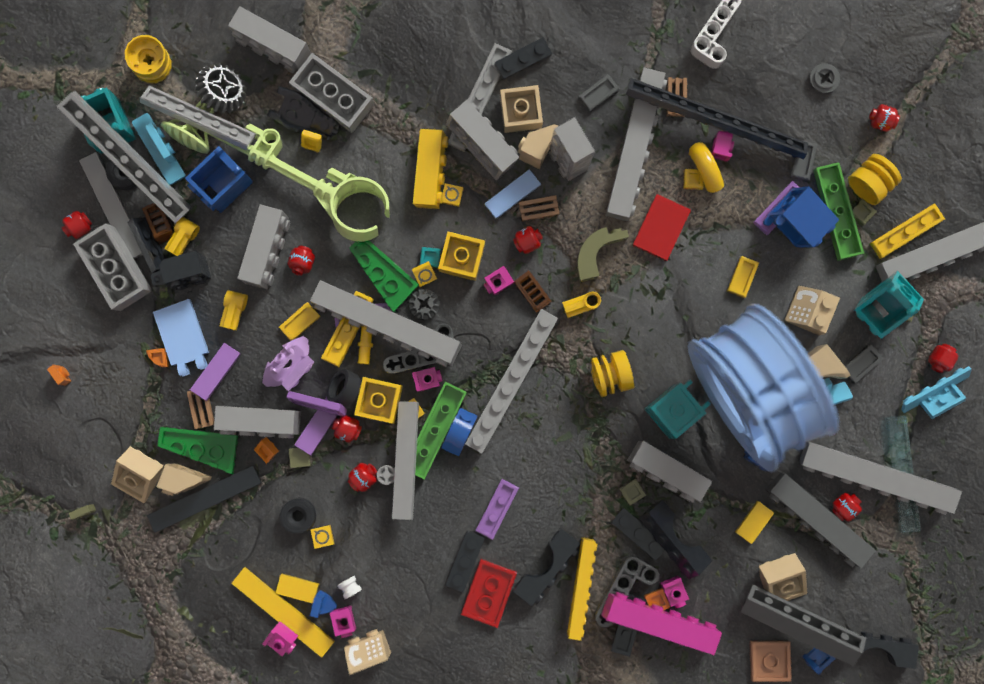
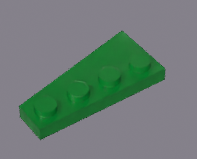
M369 240L355 241L349 248L393 313L418 288L419 284Z
M160 427L157 446L234 474L239 435Z

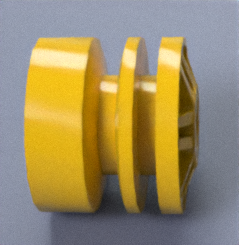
M140 35L133 38L127 44L125 49L126 63L141 81L158 83L169 75L172 68V60L163 44L157 38L150 35Z
M872 154L862 163V168H857L848 177L849 186L854 193L871 205L879 204L887 196V193L892 191L902 180L896 166L879 154Z
M624 350L611 353V362L609 363L604 355L600 356L601 365L597 357L591 358L592 378L601 397L607 396L606 387L611 395L614 394V385L616 384L621 392L634 389L631 367Z

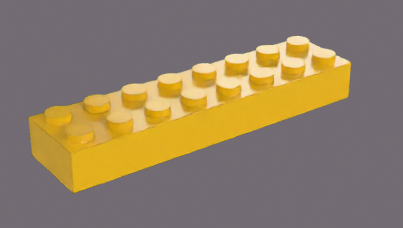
M581 537L567 630L569 639L581 641V637H584L583 625L586 624L585 612L587 613L588 611L587 600L590 598L588 590L592 584L590 576H593L594 568H592V563H595L594 551L597 550V544L594 539Z

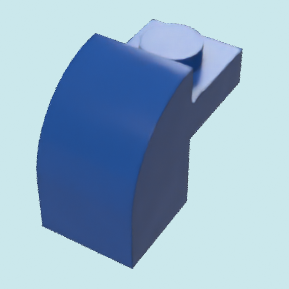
M460 408L445 438L442 449L459 456L477 419V415Z

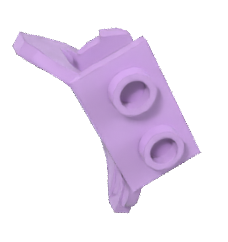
M302 336L284 344V348L276 355L271 363H267L262 383L267 387L283 385L287 391L294 388L304 373L310 371L314 363L308 356L309 340ZM291 359V365L287 368H284L287 362Z

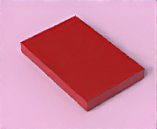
M656 194L632 246L667 262L691 209Z
M480 559L461 615L498 628L517 571Z

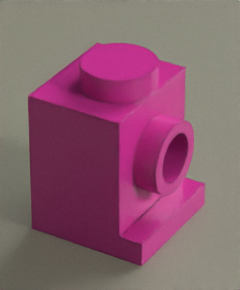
M718 131L714 136L711 154L715 159L728 162L732 157V153H729L732 152L734 147L732 133Z
M502 266L484 278L486 283L483 285L489 294L493 293L495 296L509 286H512L514 281L506 268ZM500 280L501 285L495 286L494 281Z
M435 367L412 373L417 392L440 387L439 382H442L440 370L436 371ZM426 375L431 376L430 382L424 381Z
M678 575L660 582L671 607L680 608L686 605L685 601L689 600L682 579ZM676 590L680 592V595L678 597L673 596V593Z
M352 606L332 610L330 616L335 636L341 635V638L353 635L352 632L356 630ZM346 618L348 624L343 625L341 619Z
M279 622L262 645L270 646L283 656L285 653L290 654L296 646L294 641L298 635L282 622Z

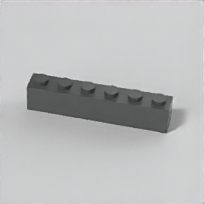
M780 473L766 491L770 494L768 497L776 504L780 502L785 507L783 510L792 517L795 515L799 518L800 525L807 530L809 528L815 532L813 535L821 542L826 541L830 545L828 548L836 555L840 553L845 558L843 561L850 567L862 568L876 550L785 473Z
M752 585L744 601L741 613L852 666L856 664L863 653L866 642L865 637Z

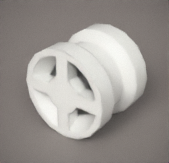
M355 576L337 585L343 591L344 599L362 590L356 584Z

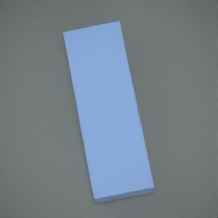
M529 169L488 200L485 206L494 218L497 219L541 186V183Z

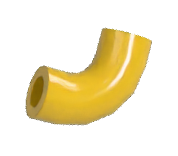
M695 143L689 149V155L699 170L706 190L711 193L718 192L724 187V181L718 165L704 143Z

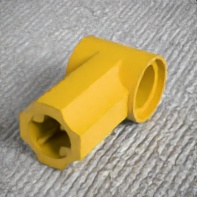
M181 217L176 222L175 232L164 249L176 256L182 255L188 243L198 235L200 226L185 217Z
M230 290L226 292L223 302L225 308L220 322L221 327L237 331L241 313L247 305L248 295Z
M589 292L562 302L567 318L595 310L601 303V297L596 292ZM589 296L597 298L595 306H590L587 303Z

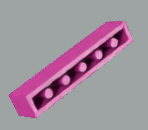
M616 592V595L608 594L601 614L606 620L715 655L722 632L716 629L717 625L705 621V624L698 622L699 619L689 615L687 618L681 617V613L674 610L669 612L663 611V607L652 604V606L645 605L646 602L638 598H634V601L627 599L628 596L620 592Z

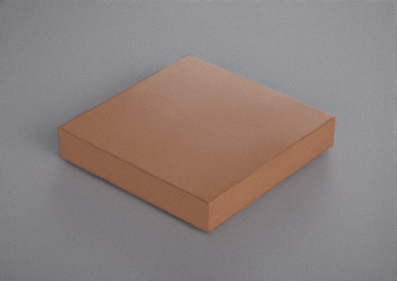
M750 641L752 682H791L790 641Z

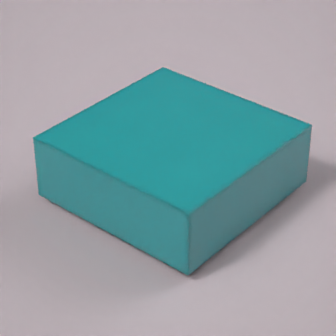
M422 247L420 265L429 261L432 268H438L441 249Z

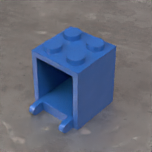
M219 146L185 177L189 182L187 186L201 198L203 203L212 211L217 209L220 213L253 183L250 177ZM208 186L218 194L213 199L204 191Z
M808 186L792 188L767 214L763 224L770 226L774 223L796 248L817 247L822 242V238L834 230L835 224L839 219Z

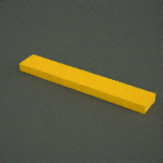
M246 567L242 569L232 582L236 588L275 620L282 622L298 635L297 638L321 658L335 642V640L279 594H276L273 589Z

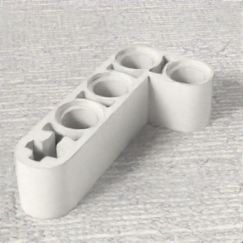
M722 0L691 47L692 55L711 68H719L726 59V50L715 41L738 9L742 0ZM730 1H733V3H732V5L730 6V8L727 7L728 3H729ZM718 14L723 15V16L725 17V19H724V20L720 19V18L718 17ZM711 29L715 32V34L711 35L708 33L707 30ZM697 44L703 45L705 49L700 50ZM712 55H718L720 60H715Z

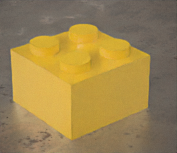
M447 232L438 267L439 272L476 281L485 247V240Z
M363 377L354 415L394 424L403 386Z

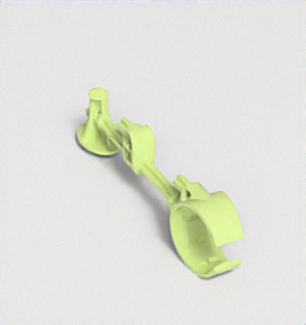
M201 101L196 105V107H200V109L211 114L214 112L213 108L207 109V104H201ZM178 119L161 123L163 130L180 144L205 154L210 151L209 133L204 132V141L197 133L198 128L187 123L185 125L174 124L180 122ZM252 124L247 125L245 128L256 133L255 139L257 140L254 145H250L248 150H244L211 135L246 154L249 161H255L256 165H262L265 170L272 168L311 189L313 195L333 220L337 231L349 240L359 242L371 240L378 236V227L375 225L369 229L358 230L343 224L337 217V208L346 197L360 192L373 194L382 200L385 216L390 218L387 194L375 181L365 177H357L351 173L345 175L331 168L328 170L326 178L339 184L337 187H333L332 183L326 184L324 179L316 180L277 159L276 157L282 149L280 134L274 129H265L263 131ZM270 140H276L274 143H268Z

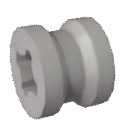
M385 465L379 468L377 479L380 483L388 485L394 482L395 468L393 466Z

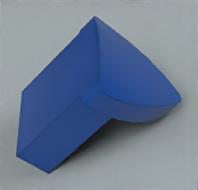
M320 590L314 597L310 616L318 618L320 614L336 609L337 604L330 595Z
M816 648L802 656L807 665L818 675L836 659Z

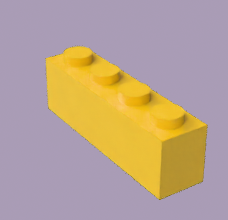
M420 129L413 204L417 208L439 209V205L443 202L441 185H444L445 182L443 166H446L447 158L444 152L445 148L448 147V136H446L443 130Z

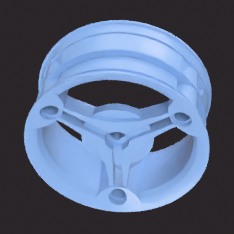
M751 304L746 307L745 312L731 325L721 326L719 332L708 339L702 338L699 341L692 340L688 343V352L693 368L710 401L741 446L767 471L773 472L777 470L778 463L783 462L786 451L792 448L802 450L805 448L807 441L825 435L831 436L838 431L837 412L820 374L789 330L764 307Z

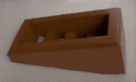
M155 203L142 208L155 240L159 244L169 241L175 231L168 216ZM159 209V212L150 216V213Z
M529 270L514 281V285L536 313L552 302ZM529 278L530 282L522 287L521 284ZM534 285L535 288L532 289L530 292L527 293L525 291L530 286ZM539 291V295L533 299L530 298L531 295ZM543 297L545 300L536 306L535 302Z

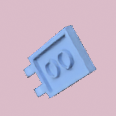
M187 299L154 311L153 314L171 366L177 365L178 373L182 377L190 374L187 363L195 360L198 369H205L208 364L204 355L208 354L209 350L191 300Z

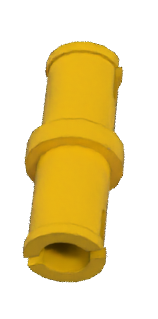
M361 326L360 342H358L359 356L357 363L370 365L371 348H373V343H371L372 334L366 332V328Z

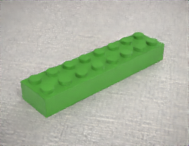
M840 163L815 168L813 172L820 198L839 219L835 224L834 230L830 232L837 261L864 254Z
M447 382L444 383L417 438L415 475L424 480L467 394L466 391Z

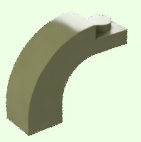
M607 227L597 230L586 239L579 251L576 263L579 283L599 277L596 264L598 251L606 245L626 241L629 238L627 230L622 231L621 228L610 231L611 234H608Z

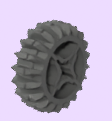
M212 63L209 67H204L198 73V77L195 79L196 85L194 90L197 91L196 97L202 98L201 104L206 103L207 109L213 108L214 113L219 110L222 115L225 111L229 114L242 106L247 95L245 93L247 87L243 86L245 80H240L241 74L236 75L235 69L229 70L228 65L223 68L220 63L217 66ZM230 95L234 96L233 98H230V99H227V98H226V97H229Z

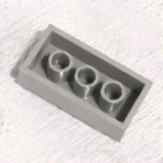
M240 6L228 25L237 43L244 47L246 45L252 47L255 53L261 56L262 54L268 56V59L277 65L279 63L285 65V69L291 73L297 72L311 55L306 42Z
M311 53L289 81L293 90L305 96L314 106L327 116L335 119L338 124L350 133L354 132L375 105L370 95L313 53Z
M464 101L449 115L446 126L496 181L513 167L519 158L517 150L504 141V136L499 131L496 132L493 129L490 120L479 113L478 107L473 102Z
M575 117L554 129L549 151L553 162L557 161L560 166L558 170L563 178L566 177L570 181L588 170L595 152Z
M259 205L237 278L245 284L268 290V286L272 285L274 280L272 273L279 263V257L277 256L285 243V239H283L284 233L290 227L289 217L282 210Z
M105 223L73 243L111 310L122 311L152 292L151 287L115 226Z
M216 406L214 430H220V434L236 435V431H239V435L255 436V432H259V436L275 437V433H277L279 438H294V434H300L301 411Z
M644 441L637 442L627 459L631 463V468L641 473L643 471L647 472L646 477L658 483L660 481L664 482L663 487L675 493L677 491L681 492L680 497L692 503L694 501L701 502L712 483L711 480Z

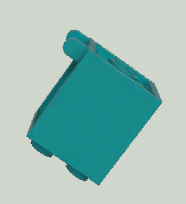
M107 87L96 89L94 93L88 96H81L96 112L111 107L113 112L102 116V118L127 143L136 140L119 98ZM85 135L88 145L93 147L99 153L103 154V152Z
M896 271L862 297L855 311L857 317L869 325L870 331L882 339L919 312L924 299L900 272ZM877 300L889 314L883 317L871 303Z
M688 380L684 385L681 382L673 384L644 408L668 439H677L706 414L704 410L711 404L707 401L700 406L686 388L693 383L691 380Z

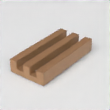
M668 77L667 91L672 93V84H675V94L679 95V84H682V97L687 98V78L672 79ZM667 111V116H683Z
M556 195L519 202L522 222L560 214ZM553 201V204L531 207L526 209L523 208L524 206H530ZM554 208V211L525 216V213Z
M188 391L187 396L194 428L200 429L213 426L214 417L210 398L208 401H205L209 422L206 423L201 397L192 391ZM193 395L196 396V401H197L198 410H199V414H200L201 424H199V419H198L197 410H196V405H195V401H194V396H193Z

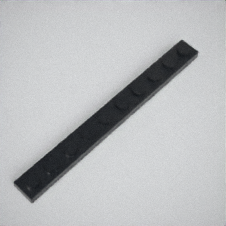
M630 78L626 95L634 99L648 102L650 105L664 108L669 112L678 113L688 119L697 120L705 125L735 134L740 138H746L759 145L768 146L795 158L798 157L804 160L807 155L808 143Z

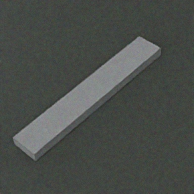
M496 43L468 98L470 103L473 102L478 107L481 115L500 78L494 63L512 53L511 50ZM452 132L448 145L465 152L466 147Z
M148 86L140 97V103L244 150H248L255 139L256 133L154 87Z
M95 152L79 160L110 225L115 226L134 259L142 256L143 254L127 223L130 220L129 215L114 185L109 182L106 176V168L99 154Z
M399 402L392 519L413 520L419 414L418 402Z

